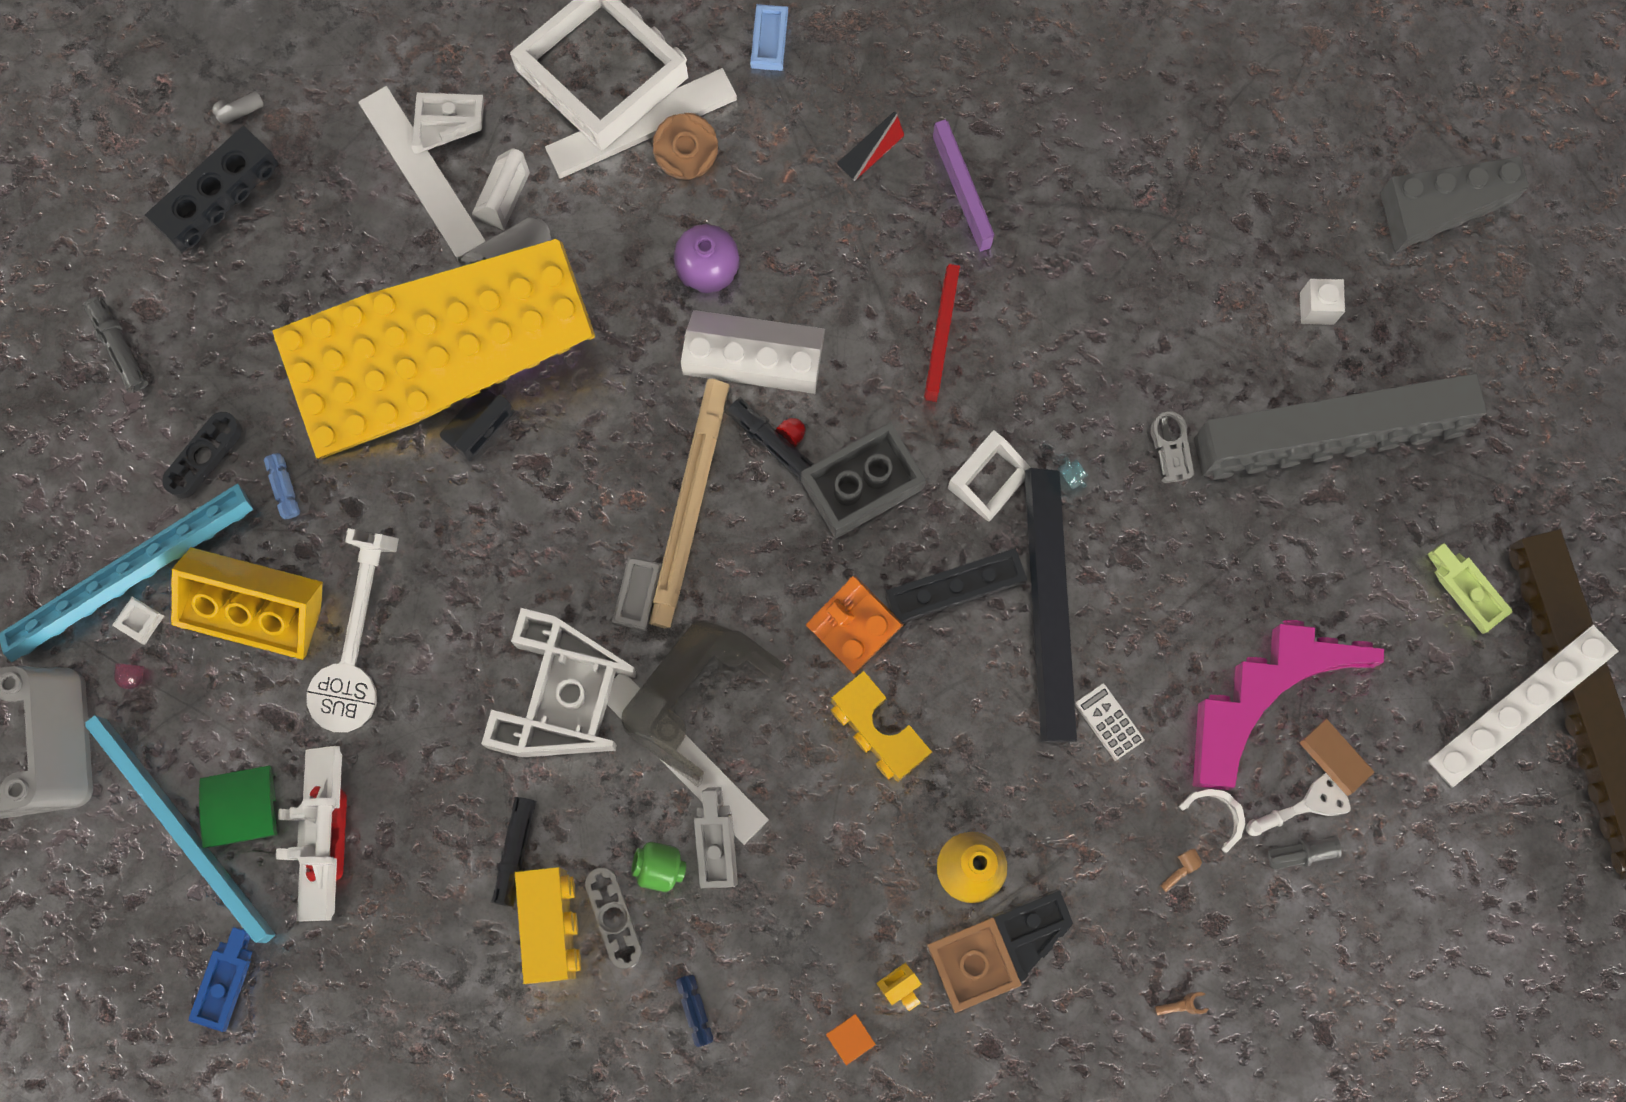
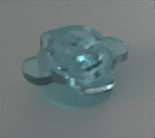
M1063 458L1065 463L1058 467V470L1073 490L1080 485L1085 488L1087 484L1083 479L1088 474L1077 459L1071 462L1069 458Z

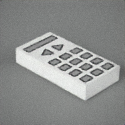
M1104 683L1075 703L1078 711L1114 761L1145 741Z

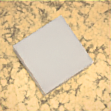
M132 596L112 626L145 645L164 615Z

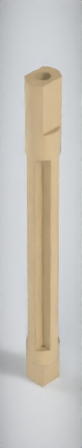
M708 379L653 599L649 624L661 628L671 627L674 611L677 607L730 388L729 384L716 379Z

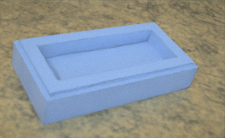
M756 4L750 63L752 69L783 71L788 22L787 6Z

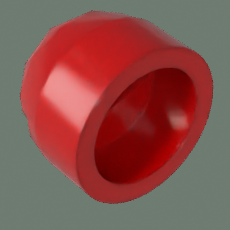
M788 418L776 428V431L794 447L803 440L806 432L805 425L797 418Z

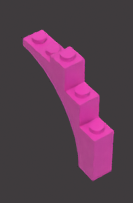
M1284 620L1283 624H1279L1272 629L1270 664H1267V659L1247 657L1246 662L1243 661L1235 666L1233 702H1230V697L1226 695H1209V699H1205L1198 704L1193 787L1230 790L1236 786L1239 761L1249 734L1263 712L1282 692L1297 682L1321 672L1342 668H1374L1384 663V649L1373 648V643L1367 641H1353L1351 645L1338 644V639L1330 637H1319L1316 642L1314 627H1305L1304 622L1299 620Z

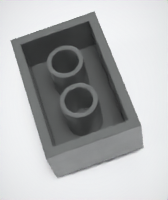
M891 422L801 472L803 486L835 539L922 491L926 482L924 475Z

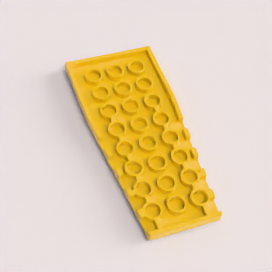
M558 239L369 293L272 330L316 459H323L413 425L451 407V404L461 399L470 398L480 393V390L495 383L499 384L526 368L530 369L537 366L541 361L556 354L560 355L570 350V347L595 337L564 245Z

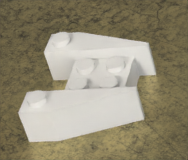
M521 608L511 642L518 649L544 655L527 716L522 718L491 710L481 744L487 749L518 757L616 751L617 745L614 741L598 737L615 673L636 678L637 673L634 667L557 617Z

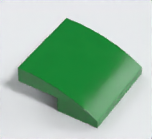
M272 766L200 778L199 814L203 848L278 835L273 801H276Z

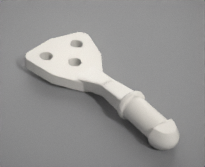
M1324 773L1311 784L1304 799L1292 807L1279 811L1272 810L1270 814L1256 820H1250L1246 825V832L1251 836H1258L1271 828L1282 826L1283 822L1295 815L1312 812L1324 816H1334L1348 813L1351 807L1346 794L1327 773ZM1327 781L1331 783V787L1327 785ZM1321 795L1324 796L1325 802L1321 800ZM1337 801L1341 803V807L1337 806Z

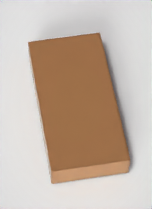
M1327 719L1322 721L1299 742L1346 796L1354 793L1374 773L1373 769Z

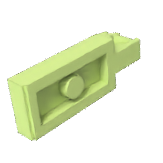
M1445 543L1437 546L1427 554L1437 568L1434 573L1439 578V582L1482 634L1487 633L1513 612L1469 557L1465 559L1460 553L1454 555Z

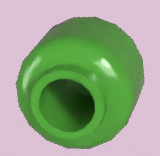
M648 842L643 848L636 849L632 861L631 875L636 877V882L642 888L668 892L674 887L676 882L681 883L683 881L686 862L681 861L680 851L677 847L657 842Z

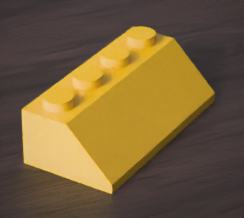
M190 547L172 568L171 625L304 660L321 611L323 582Z

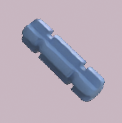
M280 453L266 456L264 463L266 470L271 473L268 477L275 500L279 503L277 507L280 516L283 519L297 517L300 514L298 503L294 500L295 493L289 473L284 470L287 468L284 457Z

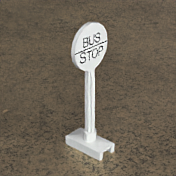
M347 529L345 542L360 547L357 561L360 563L342 658L339 664H332L321 669L312 678L307 690V707L311 717L322 728L329 731L350 732L362 727L372 717L376 707L377 690L372 678L362 668L357 667L356 663L375 566L379 564L381 552L397 551L399 538L377 533L372 535L371 533L355 529Z

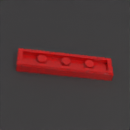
M949 264L946 267L924 393L926 401L937 402L960 265Z

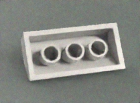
M693 310L685 334L681 358L683 375L815 394L825 329Z

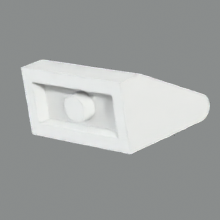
M512 148L497 157L472 212L475 220L505 230L530 174L524 154L521 151Z
M993 430L952 477L948 489L985 520L991 521L1025 481L1024 471L1031 467L1000 434ZM997 452L1013 465L1016 471L985 505L971 491L968 485Z

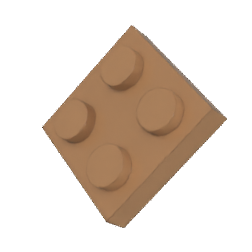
M994 917L927 944L954 1013L1022 986Z

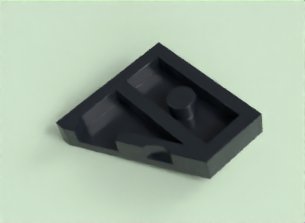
M1059 889L992 916L995 919L1020 982L1026 980L1032 968L1041 958H1045L1057 939L1063 937L1073 925Z

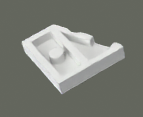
M417 92L412 136L413 153H421L481 131L484 109L483 95Z

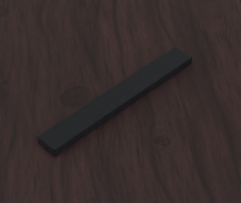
M1029 468L1024 473L1041 742L1072 743L1077 742L1060 471Z

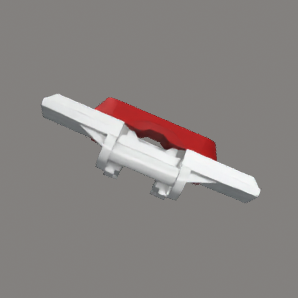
M340 746L306 750L303 801L299 807L278 810V820L299 821L297 847L276 849V860H298L300 864L297 921H331L335 913L336 881L342 877L344 870L347 795L341 789L342 754Z

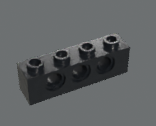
M243 125L152 207L145 216L183 253L187 248L195 246L212 225L219 224L236 203L244 201L260 181L268 179L274 173L279 163L272 152ZM245 165L242 171L234 173L237 167ZM221 187L217 194L209 195L213 189ZM196 210L193 216L185 218L189 211Z

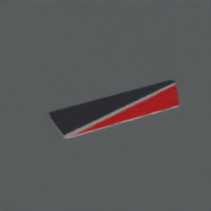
M893 112L837 163L853 180H857L904 137L897 113Z

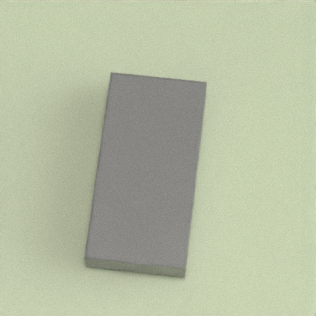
M628 556L612 619L614 625L647 631L662 567L661 563Z

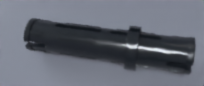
M741 397L735 400L726 411L728 416L743 427L751 440L755 439L763 445L768 452L786 466L800 481L801 472L814 465L813 462L800 453L796 447L769 424L770 420L765 415L761 417Z
M514 797L503 854L500 863H497L495 869L498 871L491 900V903L514 907L515 872L525 871V868H522L523 858L537 803L535 800L522 797Z

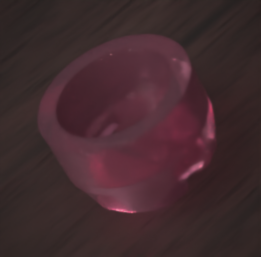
M115 664V682L121 688L134 689L141 684L145 667Z

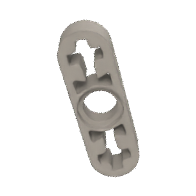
M596 868L588 874L585 888L609 958L618 968H632L641 960L642 947L619 880L613 871L607 868ZM602 874L605 879L610 878L612 884L607 886L609 897L612 898L617 894L619 901L608 902L599 908L597 901H604V897L600 890L593 889V884L597 883L596 876ZM613 907L619 908L624 914L622 925L616 929L608 928L604 923L605 912ZM627 928H629L631 935L623 936L627 946L635 947V952L631 954L632 961L626 963L624 958L616 957V952L621 950L618 939H615L613 942L609 939V935L620 934Z

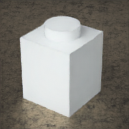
M1310 279L1300 292L1301 324L1334 325L1345 312L1344 279Z

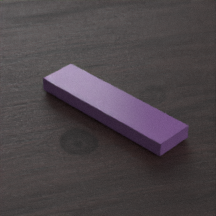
M946 119L936 122L933 139L980 252L990 249L994 232L950 125Z

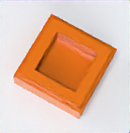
M856 1014L826 1034L845 1065H848L876 1045Z

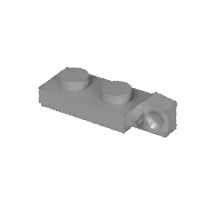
M707 787L705 790H702L703 807L697 808V816L694 818L700 888L735 887L738 885L730 806H723L721 787Z

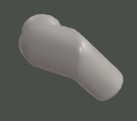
M254 91L230 104L225 100L217 101L213 105L212 111L219 122L229 124L263 107V101L260 95Z

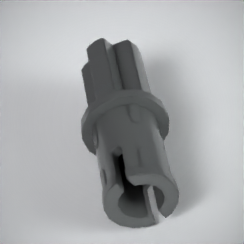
M1335 835L1313 841L1300 839L1297 844L1268 850V860L1272 869L1301 864L1309 867L1312 862L1341 858L1342 856L1341 845Z

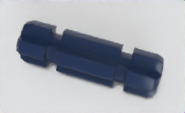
M694 975L678 978L676 985L679 994L683 996L681 1002L689 1028L692 1027L693 1029L691 1035L694 1045L701 1047L712 1043L713 1035L711 1028H707L706 1025L708 1019L701 996L696 992L698 986Z

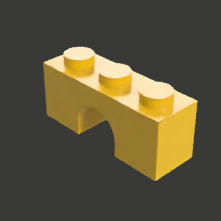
M863 671L831 697V703L834 707L830 710L843 726L849 723L856 734L853 738L865 753L871 750L879 759L875 764L888 780L894 777L899 782L927 759L932 751L910 725L900 733L891 736L884 735L875 728L872 715L875 710L885 703L886 696Z

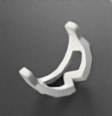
M1207 789L1191 793L1178 806L1182 811L1188 808L1195 799L1205 796L1217 798L1228 806L1233 816L1234 828L1231 838L1221 848L1224 853H1227L1242 838L1245 818L1241 804L1231 794L1221 790Z

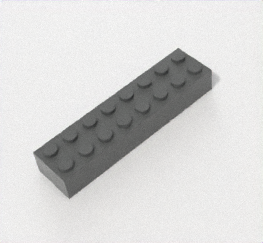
M1477 373L1209 419L1194 437V443L1202 477L1213 475L1214 479H1224L1233 476L1234 471L1245 469L1248 474L1266 470L1268 465L1279 464L1280 468H1287L1300 464V460L1312 458L1313 462H1321L1333 458V454L1345 452L1346 456H1355L1365 453L1366 448L1377 446L1379 451L1398 447L1400 442L1411 441L1412 445L1427 443L1432 440V437L1444 435V439L1463 436L1466 429L1476 426V421L1485 415L1487 410Z

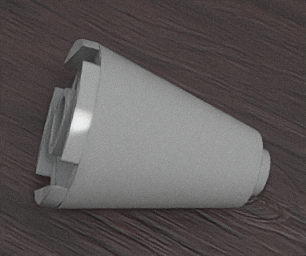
M528 217L467 252L461 258V261L466 262L463 265L465 266L552 240L551 230L543 220Z

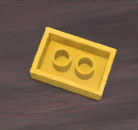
M559 867L515 872L523 984L576 979V971H581L580 950L575 949L573 946V935L578 934L576 912L572 913L570 910V898H575L573 876L570 877L566 870Z

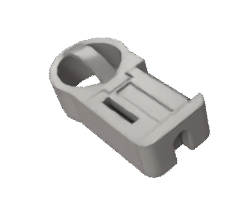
M1164 412L1153 420L1150 427V434L1154 441L1155 449H1160L1158 451L1162 474L1165 475L1161 481L1163 483L1188 480L1194 475L1187 437L1186 421L1176 412ZM1168 418L1174 419L1180 427V435L1175 441H1172L1170 436ZM1160 419L1164 439L1159 435L1157 431V426Z

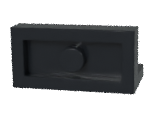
M487 388L480 390V393L474 395L440 433V437L469 462L514 413L509 401L500 394L496 396Z

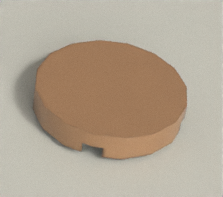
M694 113L675 114L667 117L658 126L653 137V154L657 164L666 174L677 179L692 180L703 176L713 166L718 154V141L714 128L704 118Z

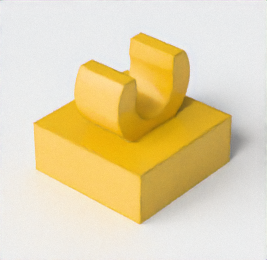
M906 963L876 983L891 1005L900 1000L907 1010L910 1011L920 1004L913 990L922 984Z

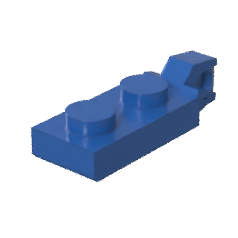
M233 927L228 942H220L217 950H213L188 1021L221 1032L227 1030L251 963L252 951L246 950L251 937L244 928Z

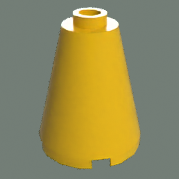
M964 832L952 837L942 847L937 858V874L941 886L951 897L966 903H980L995 896L1004 885L1007 877V860L1000 845L991 837L979 832ZM974 858H977L981 862L982 870H977L974 868Z

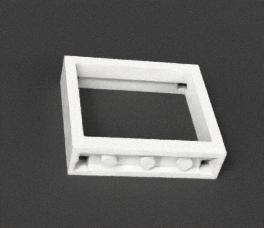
M572 0L510 52L516 71L601 151L607 148L689 78L686 66L687 58L683 52L677 47L672 48L669 46L657 28H650L646 25L640 13L633 7L628 8L622 3V0ZM602 6L659 58L665 66L600 120L537 60Z

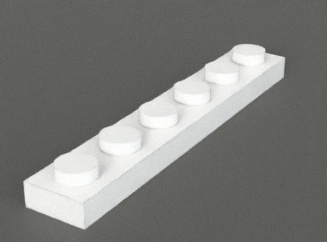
M1592 625L1428 760L1429 764L1453 788L1619 651Z

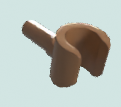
M1190 849L1178 856L1183 867L1176 870L1160 885L1165 892L1182 877L1200 868L1202 860L1195 849Z
M1191 992L1184 997V1000L1155 1006L1156 1014L1162 1015L1177 1011H1187L1190 1014H1204L1209 1008L1196 1009L1193 1001L1195 997L1206 994L1203 992Z

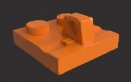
M852 576L806 624L853 674L857 673L904 625L857 576Z

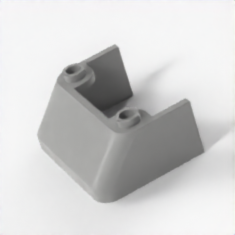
M9 666L0 668V699L7 702L23 701L28 767V771L12 773L3 780L0 787V819L83 806L90 800L93 793L89 730L85 726V722L88 721V708L84 677L78 671L64 667Z

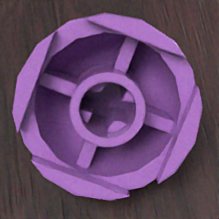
M710 224L696 225L685 231L678 239L673 255L676 274L681 282L688 288L690 286L693 289H698L701 293L718 292L730 285L740 264L738 247L731 235L721 227Z

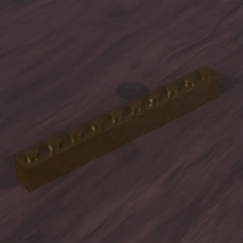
M1561 529L1522 538L1509 546L1511 550L1509 554L1512 567L1518 571L1522 583L1520 586L1521 595L1524 601L1529 603L1533 615L1531 619L1532 627L1536 635L1540 636L1544 648L1542 655L1545 664L1589 627L1594 625ZM1605 662L1560 699L1559 702L1563 704L1566 713L1565 725L1567 731L1574 737L1578 749L1576 752L1578 764L1585 770L1589 782V797L1597 805L1601 817L1599 820L1600 830L1603 836L1608 839L1612 850V865L1615 871L1620 874L1621 880L1626 879V717L1607 662Z

